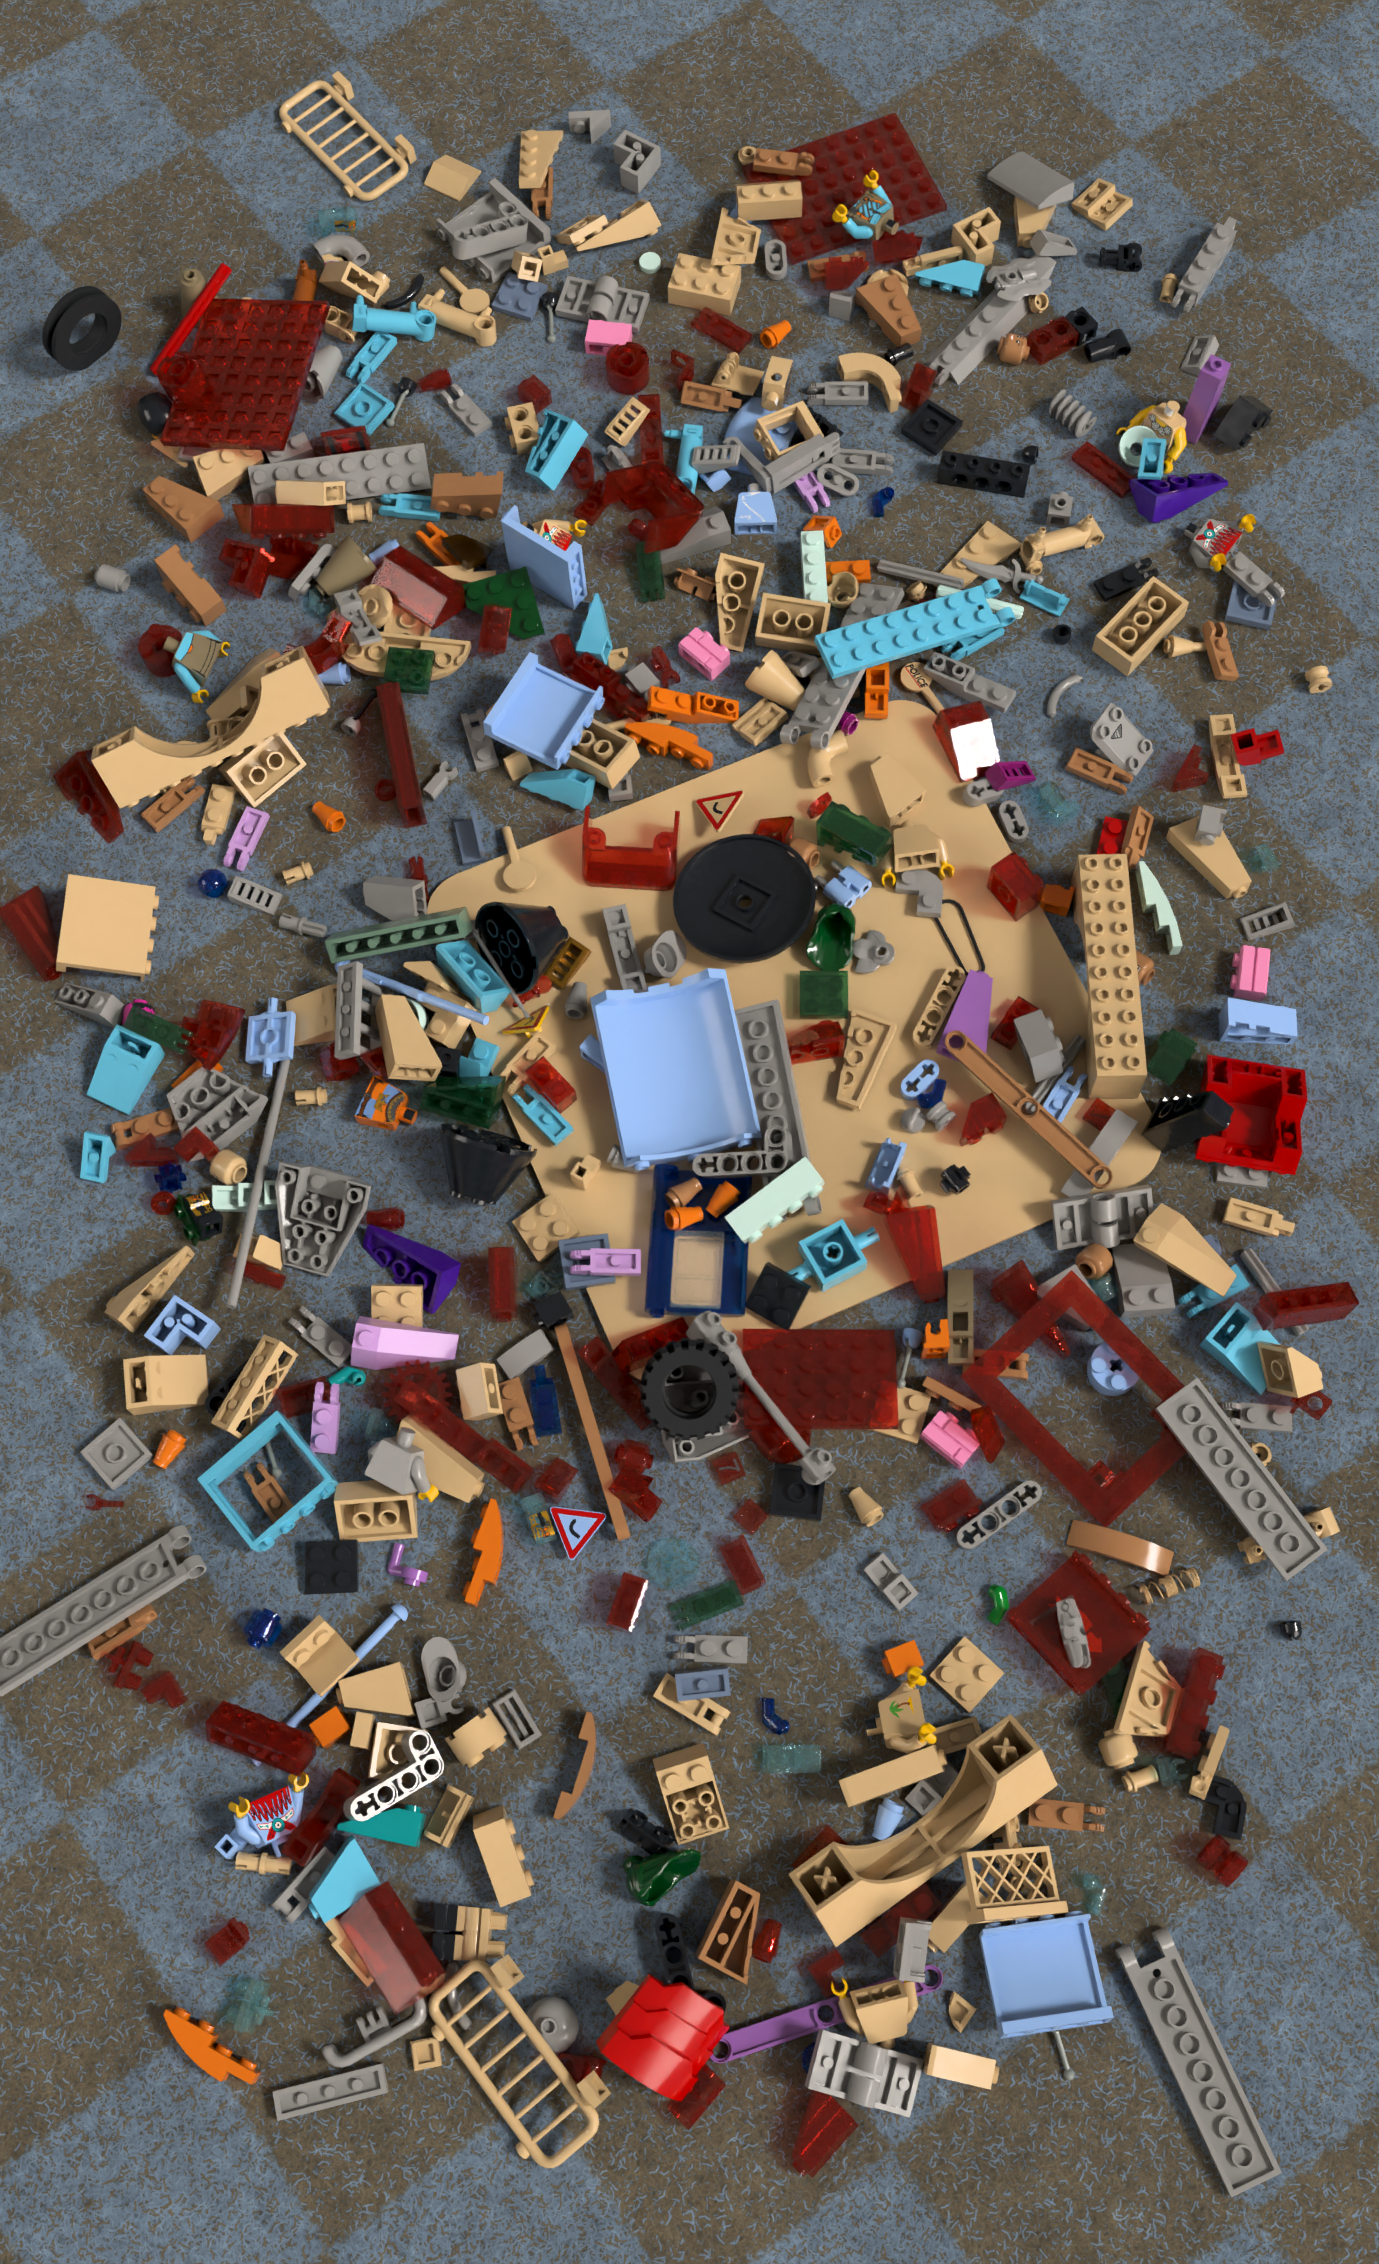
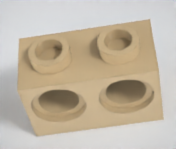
M533 403L507 407L508 417H504L507 431H512V435H509L511 448H516L518 455L531 453L533 446L537 445L539 439L537 434L539 425Z

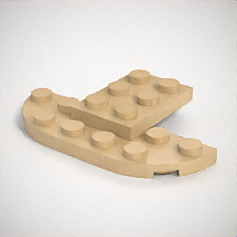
M392 598L393 608L391 616L384 626V631L379 632L382 637V641L358 646L352 640L346 628L336 627V642L345 662L358 672L370 676L415 681L438 680L449 676L459 669L466 661L471 650V641L430 637L435 603L429 601Z

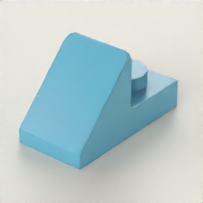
M1143 439L1138 479L1161 480L1164 474L1163 463L1166 439Z
M476 1038L468 1058L460 1056L459 1083L482 1092L500 1047Z
M89 1131L84 1132L80 1178L104 1183L107 1180L109 1157L116 1153V1148L110 1136Z

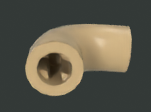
M842 730L833 733L825 750L811 748L807 760L808 774L813 786L816 788L829 785L835 777L830 767V761L835 756L848 752V745Z

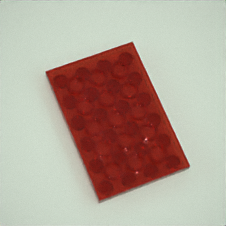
M743 1329V1357L752 1372V1376L794 1429H898L895 1330ZM743 1381V1429H781Z

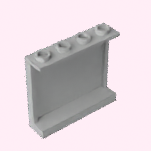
M496 178L488 182L489 193L446 224L440 218L437 219V233L443 241L447 240L453 248V234L456 230L498 219L499 204L508 201L518 206L528 219L526 242L465 260L470 267L475 266L478 269L480 276L484 280L488 279L493 284L513 270L511 265L514 250L535 254L538 252V248L544 247L551 242L550 228Z

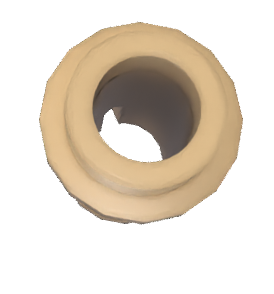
M1169 273L1162 278L1161 284L1163 286L1159 298L1160 302L1172 303L1175 287L1178 286L1179 282L1175 274Z
M1019 552L1026 566V573L1039 575L1042 572V562L1035 561L1029 563L1023 552Z
M303 861L301 862L302 865L282 871L287 885L305 878L311 879L310 876H313L314 873L310 863H304Z
M317 1087L315 1090H296L295 1100H298L296 1104L297 1106L308 1104L322 1106L323 1103H327V1091L321 1087Z
M906 1167L896 1173L898 1176L896 1179L901 1182L908 1200L915 1199L923 1194L913 1175L915 1174L914 1170Z
M1153 1765L1132 1773L1127 1771L1121 1777L1126 1791H1132L1133 1793L1137 1792V1788L1158 1782L1159 1780Z

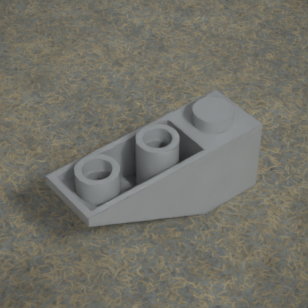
M68 982L60 989L54 1001L63 1007L112 1028H115L117 1024L121 1025L123 1009L126 1006L110 993Z

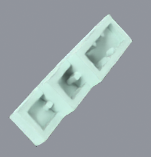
M1139 861L1135 871L1142 912L1153 914L1156 934H1166L1169 955L1179 954L1183 945L1170 903L1144 861Z
M264 1180L258 1210L277 1209L275 1180ZM238 1183L237 1186L212 1185V1206L216 1212L247 1211L253 1183Z

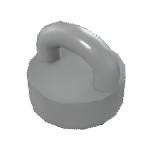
M920 1108L905 1110L900 1120L901 1127L907 1133L914 1134L920 1132L925 1124V1115Z

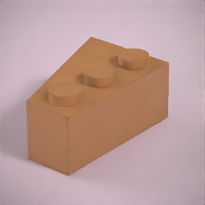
M897 274L856 288L855 303L868 313V317L882 328L881 331L897 347L905 343L912 345L920 341L922 329Z
M497 471L496 475L483 476V472H476V476H463L462 473L434 474L430 509L439 512L458 513L463 516H478L484 519L496 518L502 496L504 471Z
M158 476L143 488L148 503L190 543L224 517L220 502L164 477Z

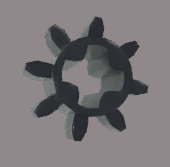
M953 1164L941 1173L940 1176L943 1180L940 1186L947 1194L952 1191L955 1195H958L970 1186L968 1179L971 1174L964 1165L959 1168Z

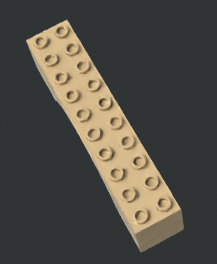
M303 645L260 665V687L252 708L236 727L220 737L202 743L178 744L154 738L134 726L93 746L91 761L119 808L121 809L125 806L127 808L133 807L139 803L141 798L146 796L151 798L157 795L160 789L166 786L169 788L174 787L181 782V779L187 776L190 778L195 777L202 772V769L208 766L215 767L223 762L222 759L230 755L231 757H236L244 752L243 749L251 745L252 747H257L264 743V739L272 735L273 737L280 736L288 727L293 725L298 727L313 715L318 717L328 711L327 709L330 708L329 695Z
M1127 854L1078 855L1071 879V886L1075 887L1072 896L1074 924L1078 925L1082 935L1087 971L1088 1021L1085 1063L1086 1075H1088V1099L1138 1098L1147 1077Z
M1009 1714L967 1745L963 1765L954 1783L939 1803L916 1823L892 1837L871 1844L849 1846L833 1841L790 1872L789 1876L835 1947H837L959 1858L961 1853H965L1051 1791L1057 1786V1782L1042 1749L1012 1714Z

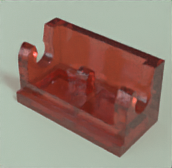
M915 232L872 241L875 265L907 260L918 256Z
M491 603L484 606L478 645L479 652H494L493 654L495 655L505 654L512 613L511 607Z
M326 1376L276 1390L277 1397L281 1403L280 1409L282 1414L289 1419L313 1412L317 1382L324 1383L323 1400L330 1401L331 1386Z
M493 1437L477 1457V1464L516 1494L534 1473L531 1466Z
M706 2063L697 2074L698 2081L682 2101L671 2099L666 2105L669 2108L668 2110L688 2130L726 2086V2082Z

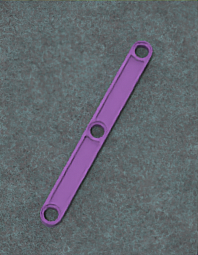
M925 1965V1971L932 1969L937 1973L938 1981L934 1986L915 1982L917 1997L940 1988L943 1982V1974L938 1967ZM892 1976V1977H889V1978H887V1979H884V1980H881V1981H878V1982H875V1983H872V1984H869V1985H866V1986H863V1987H860V1988H857V1989H854V1990H858V1989H862V1988H866V1987H870V1986L882 1984V1983H885V1982L897 1980V1978H896L895 1976ZM850 1991L846 1992L847 1996L851 1997ZM837 1995L726 2033L720 2041L727 2044L728 2054L724 2058H717L712 2054L710 2058L716 2063H725L819 2031V2028L824 2029L845 2022L838 2001H840L839 1996ZM823 2005H828L833 2009L834 2015L829 2022H822L818 2018V2009Z

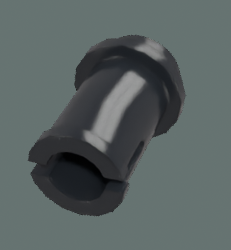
M905 343L898 348H890L884 354V359L891 365L896 366L899 361L913 356V350L904 352L912 348L909 343Z

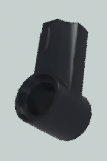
M1115 329L1108 333L1105 338L1086 343L1084 351L1088 361L1093 363L1112 356L1114 359L1121 355L1127 356L1131 352V346L1123 330Z

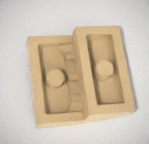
M1098 178L1071 205L1074 210L1106 231L1133 206L1132 198L1116 192L1115 184Z

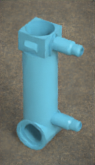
M358 295L353 308L352 331L365 332L368 330L411 335L419 341L428 342L434 337L437 319L435 314L429 310L418 311L415 301L410 303V312L368 308L367 305H364L363 296Z
M684 424V429L682 430L671 429L665 430L664 433L665 437L681 439L675 477H657V483L673 486V500L679 506H689L695 500L698 472L692 466L694 448L703 445V426Z

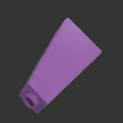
M1212 354L1200 370L1183 414L1187 422L1185 427L1186 440L1193 444H1196L1216 413L1231 367V363Z
M970 969L939 1041L936 1053L958 1061L945 1046L947 1034L954 1030L963 1032L986 1053L993 978L989 977L985 972ZM953 1036L949 1040V1045L954 1049L960 1048L963 1045V1040L959 1036Z

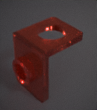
M672 349L671 363L683 368L677 378V391L681 392L684 381L691 382L694 377V358ZM676 357L683 359L686 364L680 363Z
M1320 1391L1300 1398L1292 1397L1290 1401L1293 1405L1290 1413L1293 1415L1299 1407L1314 1419L1319 1420L1333 1401ZM1310 1397L1320 1398L1323 1403L1322 1408L1319 1410L1311 1409L1307 1403Z

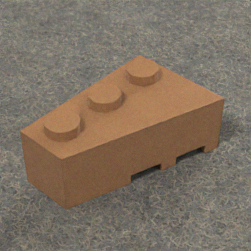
M176 544L154 560L163 580L161 585L168 594L173 592L176 595L175 599L182 608L187 607L190 610L189 614L195 622L201 621L207 626L227 611L221 597L205 578L201 579L193 570L194 565L190 561L186 563L183 560L180 549Z
M731 1878L694 1956L747 1985L760 1893Z

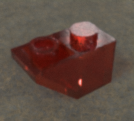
M829 257V262H823V289H848L869 266V261H863V257H850V261H842V257Z
M544 1056L525 1071V1074L539 1094L559 1114L577 1100L575 1089Z
M993 1092L971 1103L959 1142L961 1146L968 1143L969 1145H974L982 1140V1136L988 1133L996 1134L1004 1128L1007 1116Z

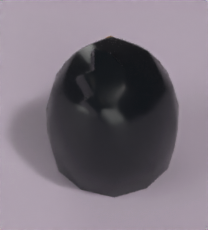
M155 392L149 393L139 400L137 404L139 418L153 438L158 439L170 435L177 425V412L170 398L166 394Z

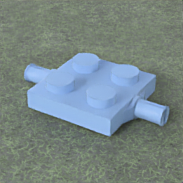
M273 997L268 998L266 1012L256 1016H249L245 1061L249 1064L263 1063V1077L273 1076V1063L293 1059L296 1014L292 1011L278 1012V999Z

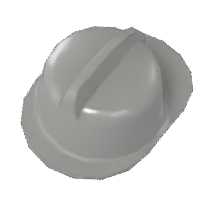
M672 930L665 931L645 951L644 962L646 967L643 970L645 974L651 973L655 977L665 978L675 976L684 964L687 954L686 945L677 932Z
M443 1637L430 1639L425 1644L421 1655L427 1688L433 1699L447 1701L462 1691V1687L467 1679V1672L465 1666L458 1660L453 1644L448 1639Z

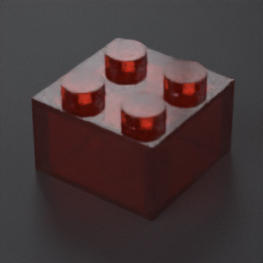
M1013 851L991 866L986 887L1015 921H1018L1038 907L1044 884L1040 876L1033 874L1029 869L1026 860L1022 856L1019 857Z

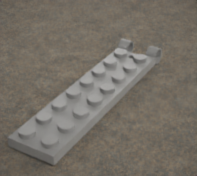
M862 583L858 596L852 601L839 628L896 611L904 596L903 588ZM822 659L790 722L781 729V742L794 745L797 743L801 731L812 732L810 739L811 747L825 750L866 669L832 679Z
M776 999L734 1010L762 1135L761 1139L755 1141L757 1151L765 1150L764 1136L766 1130L770 1126L779 1125L788 1130L792 1136L793 1165L804 1157L811 1163L779 1001ZM778 1132L774 1135L773 1140L775 1144L782 1141L783 1133ZM782 1156L774 1161L776 1169L782 1167L784 1163ZM780 1175L762 1176L764 1187ZM818 1195L814 1198L809 1196L804 1200V1207L808 1216L822 1213V1206ZM786 1214L782 1216V1222H786Z
M186 1526L174 1527L166 1535L1 1637L0 1696H4L187 1579H195L203 1575L207 1567L200 1555L190 1556L179 1565L172 1552L173 1549H181L191 1542L192 1538Z
M1163 1927L1152 1932L1155 1942H1159L1157 1946L1163 1957L1140 1967L1129 1944L1116 1949L1115 1952L1118 1959L1121 1958L1122 1960L1120 1963L1127 1974L1229 2197L1232 2198L1282 2172L1177 1951L1174 1941L1167 1928ZM1154 1969H1158L1160 1971L1159 1977H1154Z

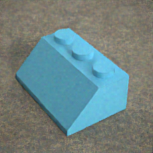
M467 940L437 944L435 947L438 964L444 969L445 974L458 985L459 990L472 1001L473 1006L481 1013L497 1011L512 990Z

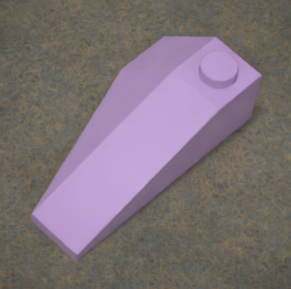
M359 1316L352 1343L351 1366L379 1370L454 1360L459 1334Z

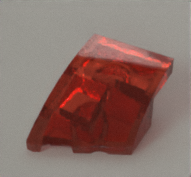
M203 999L197 1019L184 1016L177 1040L188 1049V1052L193 1057L197 1058L204 1069L211 1071L231 1045L246 1010Z

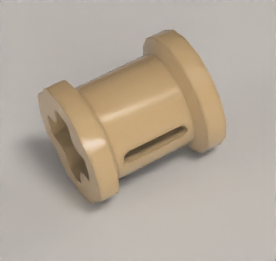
M366 502V504L362 505L347 503L349 523L359 520L372 522L371 503Z

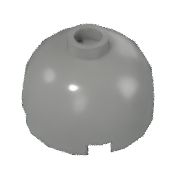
M557 1996L543 1997L533 2003L526 2013L528 2018L556 2055L567 2050L575 2041L579 2031V2019L574 2007L565 1999ZM526 2036L529 2045L539 2052L529 2037Z

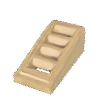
M632 397L604 432L625 447L650 409ZM634 406L641 411L639 414L632 410ZM629 414L635 418L633 421L627 418ZM626 422L629 426L625 428L622 426V423ZM618 429L623 432L621 435L617 433Z

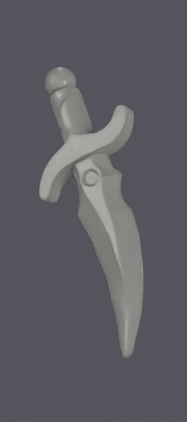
M961 558V561L971 571L984 578H996L1004 583L1008 581L1013 582V589L1018 594L1021 593L1018 589L1019 581L1026 582L1027 579L1030 581L1033 579L1038 584L1043 582L1041 575L1036 576V574L1021 572L1020 565L1015 559H1012L1015 570H1010L1003 565H986Z

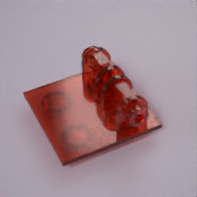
M277 533L271 535L270 544L273 545L262 573L295 581L316 555L319 545L313 544L311 541H300L298 538L292 539L290 536L288 538L283 537Z

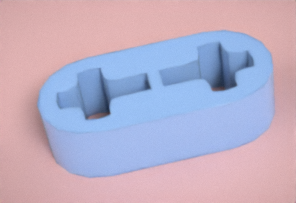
M929 1059L920 1062L901 1082L900 1093L903 1098L911 1101L918 1099L938 1078V1064ZM923 1068L926 1070L929 1068L933 1069L932 1075L927 1074L924 1078H921L924 1072ZM917 1081L916 1092L913 1090L907 1092V1084L912 1086Z

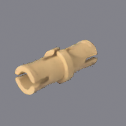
M238 1851L235 1869L257 1871L262 1875H265L266 1872L290 1875L293 1858L284 1856L277 1858L274 1855H269L268 1852L253 1854Z

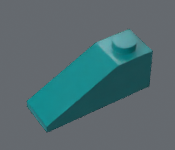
M405 1804L404 1809L395 1808L380 1812L366 1821L351 1820L340 1823L337 1826V1830L419 1848L426 1814L420 1813L421 1807Z

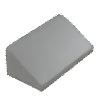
M1195 336L1180 370L1199 376L1200 370L1210 355H1215L1219 347L1216 336Z

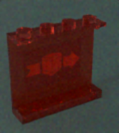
M1075 1550L1071 1557L1017 1607L1014 1606L1006 1614L1005 1619L1073 1692L1081 1698L1146 1637L1151 1628L1148 1626L1150 1624L1148 1619L1140 1612L1136 1614L1129 1606L1131 1603L1128 1598L1121 1592L1117 1594L1111 1587L1112 1583L1103 1573L1098 1574L1091 1567L1093 1565L1092 1561L1084 1553L1079 1554ZM1074 1599L1082 1617L1091 1658V1664L1088 1668H1073L1070 1665L1058 1624L1056 1603L1061 1600Z

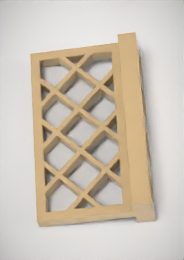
M1049 1846L961 1853L971 1912L965 1913L967 1925L1039 1918L1045 1915H1059L1068 1912L1067 1901L1059 1900ZM1037 1853H1041L1043 1863L1041 1869L1033 1862ZM1016 1855L1024 1862L1021 1871L1013 1864ZM995 1857L1004 1864L1000 1873L992 1866ZM972 1858H976L983 1866L979 1875L973 1868ZM1029 1868L1037 1875L1034 1884L1026 1877ZM1009 1870L1017 1877L1013 1886L1005 1879ZM988 1872L996 1879L992 1888L984 1881ZM1042 1881L1048 1888V1898L1039 1891ZM1021 1884L1030 1891L1026 1899L1018 1892ZM1001 1885L1009 1892L1006 1901L997 1894ZM980 1887L988 1894L984 1904H980L978 1890Z

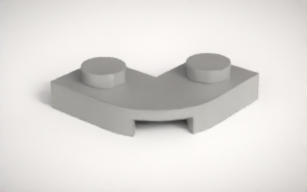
M916 869L897 872L896 893L919 895L917 916L941 918L943 886L940 879L926 870Z

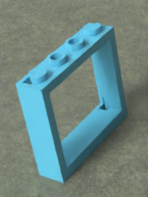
M279 1411L274 1412L197 1479L250 1548L259 1553L270 1549L275 1544V1539L278 1536L292 1530L295 1522L301 1516L309 1515L315 1509V1504L322 1498L330 1497L335 1492V1487L340 1484L286 1416ZM284 1429L324 1480L257 1537L219 1489L218 1485Z

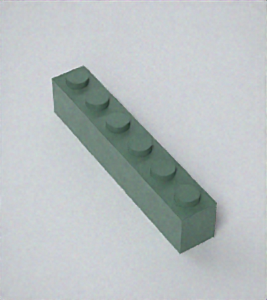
M461 907L336 932L325 940L331 963H337L464 938L473 928L467 907Z

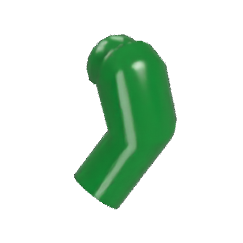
M993 1584L988 1589V1595L993 1598L994 1607L986 1619L997 1626L1009 1609V1601L1006 1589L1003 1586Z

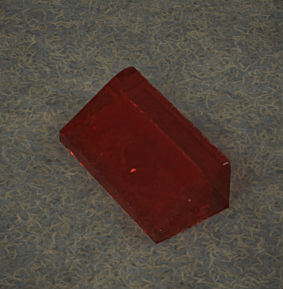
M986 1405L972 1409L970 1414L972 1429L987 1462L990 1464L995 1461L1005 1444V1439L990 1406Z

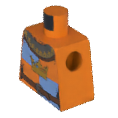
M373 1075L354 1116L359 1124L396 1131L400 1121L413 1125L418 1112L407 1108L409 1103L407 1094Z

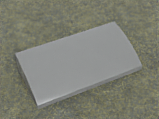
M1023 151L1003 160L987 174V179L1037 210L1073 199V181Z

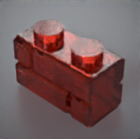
M624 1572L606 1624L611 1628L633 1634L649 1587V1581Z

